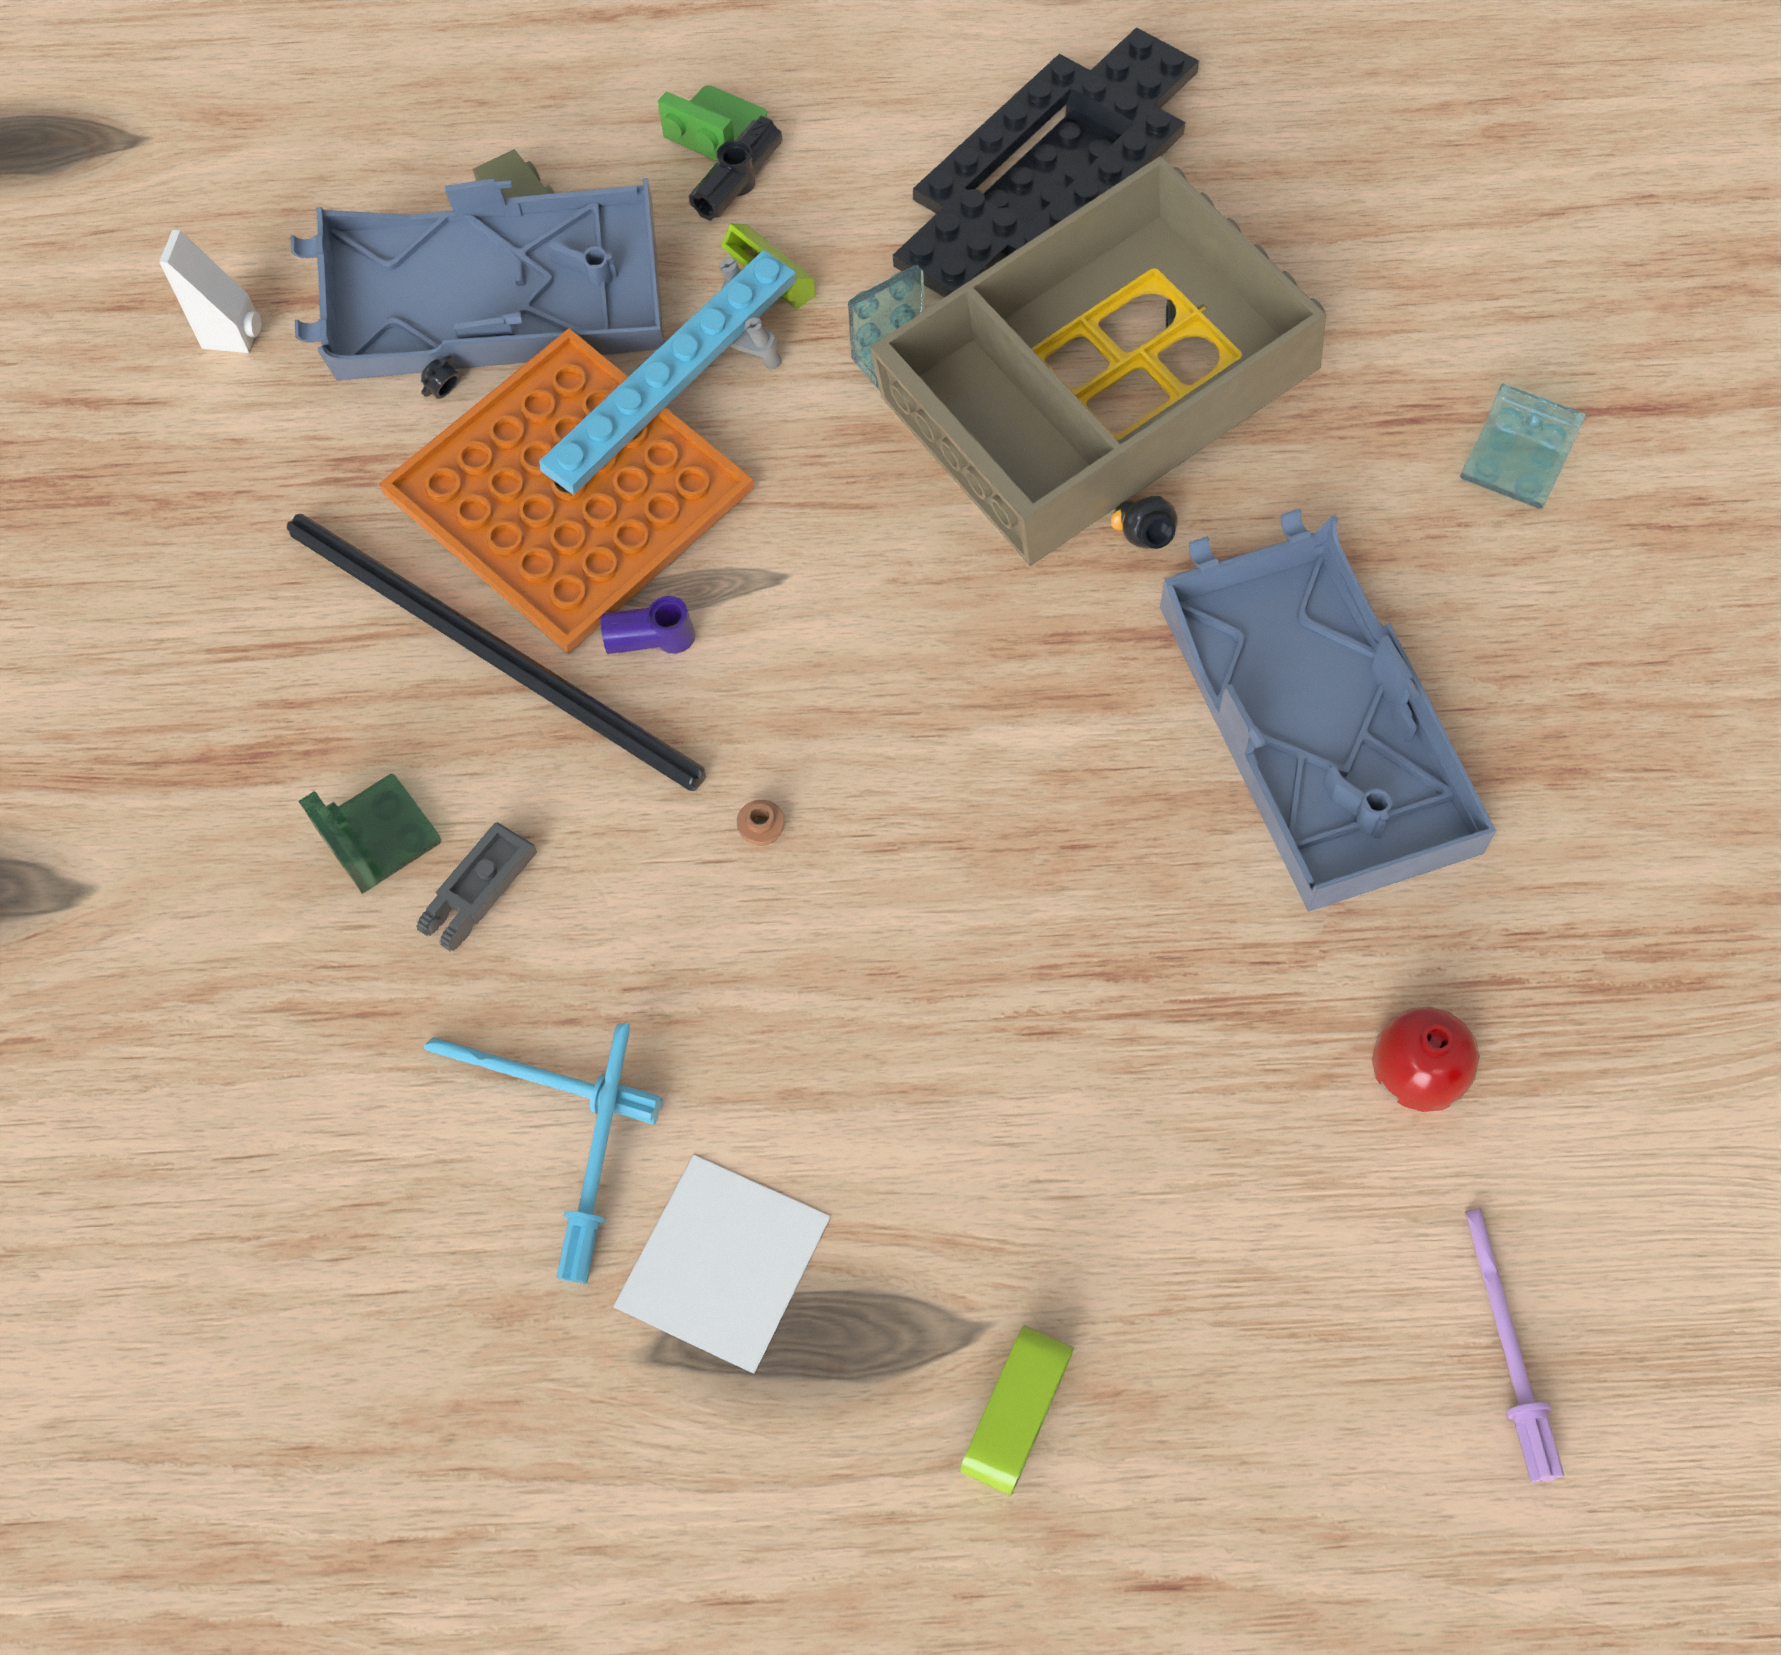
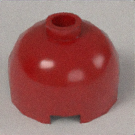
M1428 1006L1410 1008L1390 1020L1375 1042L1372 1064L1375 1078L1379 1084L1382 1081L1388 1091L1399 1098V1104L1421 1112L1444 1110L1451 1103L1464 1096L1475 1081L1480 1055L1476 1038L1463 1021L1448 1011Z

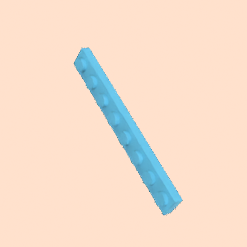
M765 250L760 252L539 461L541 472L571 494L577 493L746 330L744 326L747 320L753 317L759 318L795 283L796 272Z

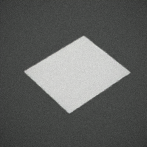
M693 1154L613 1308L755 1374L831 1216Z

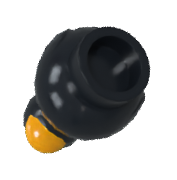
M1149 496L1136 502L1124 501L1119 504L1111 517L1110 523L1115 530H1123L1125 538L1131 544L1139 548L1159 549L1167 546L1173 540L1178 517L1175 508L1169 501L1161 496Z

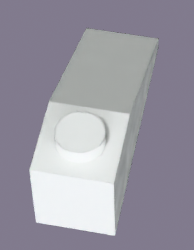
M172 230L159 262L201 348L249 353L255 337H258L261 332L262 323L260 314L255 311L248 293L180 230Z

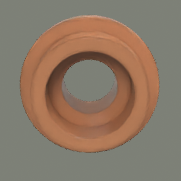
M769 800L751 801L739 811L737 816V827L740 835L746 841L757 846L773 843L781 835L785 825L782 810L778 805ZM758 817L769 818L763 824H755L752 822V820Z

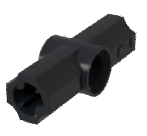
M760 116L757 120H753L736 140L725 142L718 148L717 163L689 194L690 206L698 212L700 217L712 221L715 217L719 218L736 196L747 194L753 190L755 174L782 143V132L777 129L772 120Z

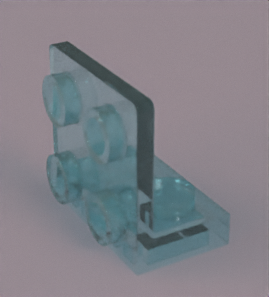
M914 265L903 272L894 274L890 279L869 290L860 292L848 301L851 358L878 390L880 389L870 346L924 311L923 270L919 265Z
M1502 383L1496 394L1486 424L1462 469L1461 479L1542 509L1571 451L1586 414Z

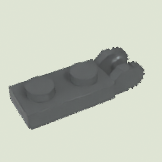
M494 823L436 891L437 896L419 917V921H417V930L426 936H431L447 920L452 908L458 914L450 922L449 926L446 927L439 942H441V946L450 952L457 949L470 935L473 924L479 923L537 853L534 844L500 823Z

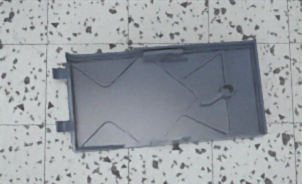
M1296 509L1281 514L1282 530L1288 541L1218 561V558H1215L1211 552L1208 536L1190 541L1189 552L1196 569L1164 579L1160 609L1309 912L1485 853L1496 830L1391 624L1383 626L1376 618L1340 545L1337 534L1338 519L1336 515L1331 516L1316 533H1310V530H1306L1302 523L1301 510Z

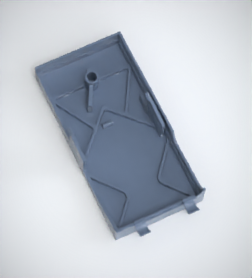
M492 178L445 186V192L453 211L412 215L323 210L322 207H317L318 235L311 239H300L291 235V252L300 258H317L320 319L315 323H303L296 319L295 337L307 343L321 342L322 346L318 347V352L336 381L422 373L430 362L436 359L442 361L448 355L454 358L452 364L454 369L526 363L568 328L601 355L658 350L665 341L653 204L648 179L643 178L644 185L505 198L502 188H512V180L495 181Z

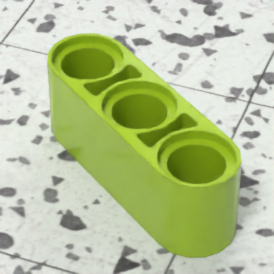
M1026 1325L1022 1326L968 1447L960 1468L961 1473L1009 1496L1013 1494L1065 1373L1074 1347Z

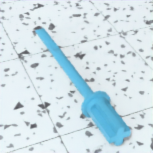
M628 1022L617 1024L614 1031L605 1075V1085L600 1099L578 1212L564 1211L563 1217L567 1218L568 1222L556 1277L559 1280L587 1284L598 1226L605 1222V1218L593 1215L618 1092V1083L622 1073L630 1033Z
M431 1038L423 1046L425 1050L473 1065H480L490 1070L589 1098L591 1112L598 1114L606 1074H602L596 1083L592 1084L438 1038ZM618 1084L613 1113L654 1125L658 1120V1113L663 1106V1098H660L659 1095Z

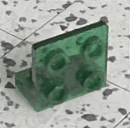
M389 774L339 807L334 801L326 806L315 791L298 801L317 832L362 894L430 851L442 841L439 833L394 774Z

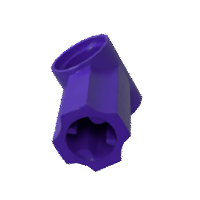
M675 596L658 598L648 608L604 613L600 617L604 648L607 654L660 647L662 651L677 654L686 651L695 641V630L686 604ZM677 623L674 626L666 627L669 624Z

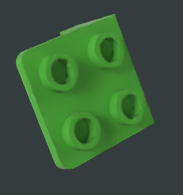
M710 85L702 87L691 101L667 91L658 100L663 137L717 161V150L723 143L736 140L748 125L760 116L767 118V111L764 108Z

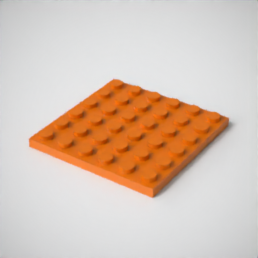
M570 328L379 483L381 491L385 496L567 654L571 653L601 626L600 617H602V614L618 611L754 489V480L666 407L574 495L541 472L539 461L628 378L625 373Z

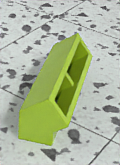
M730 223L721 247L729 252L734 259L746 267L753 258L744 251L749 247L757 255L765 250L796 272L795 283L781 296L797 310L815 297L814 278L748 224Z

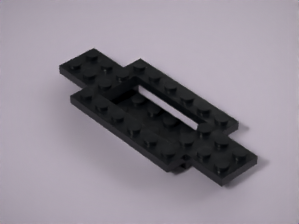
M1137 27L1091 70L1059 53L913 188V200L936 213V215L893 254V267L941 296L946 297L1142 167L1162 156L1184 135L1185 122L1161 108L1198 73L1199 60ZM1066 105L1065 117L988 190L984 193L976 190L980 184Z

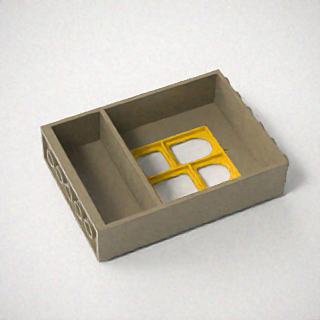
M1159 156L871 345L870 350L881 398L1026 563L1031 566L1114 510L1119 504L1136 495L1319 370L1322 361L1326 313L1319 301L1309 298L1297 287L1294 278L1288 272L1281 271L1269 260L1267 253L1260 245H1253L1241 233L1239 226L1231 218L1226 219L1214 207L1207 194L1199 193L1187 181L1186 176L1178 167L1173 168L1162 156ZM1157 294L1171 300L1176 307L1174 321L1165 330L1134 351L1124 352L1099 327L1101 320L1141 295ZM1085 337L1109 362V367L1080 387L1070 388L1046 364L1045 359L1074 338ZM1188 337H1200L1207 339L1216 346L1219 351V361L1209 374L1192 385H1184L1158 359V355L1177 341ZM1136 369L1146 371L1169 395V400L1123 432L1118 434L1110 432L1087 407V402Z

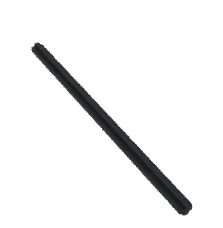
M295 514L293 519L288 521L286 528L290 531L289 534L292 538L689 791H695L703 783L706 777L703 766L304 514Z

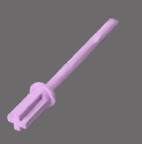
M1481 1208L1465 1211L1519 1405L1506 1411V1415L1509 1420H1514L1530 1481L1532 1483L1555 1481V1478L1564 1477L1565 1475L1547 1415L1552 1411L1551 1404L1548 1402H1535Z

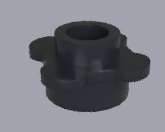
M451 355L446 356L442 361L438 359L433 360L424 368L421 374V382L424 384V388L421 393L425 397L433 394L437 399H441L447 396L458 384L460 374L452 367L454 358Z

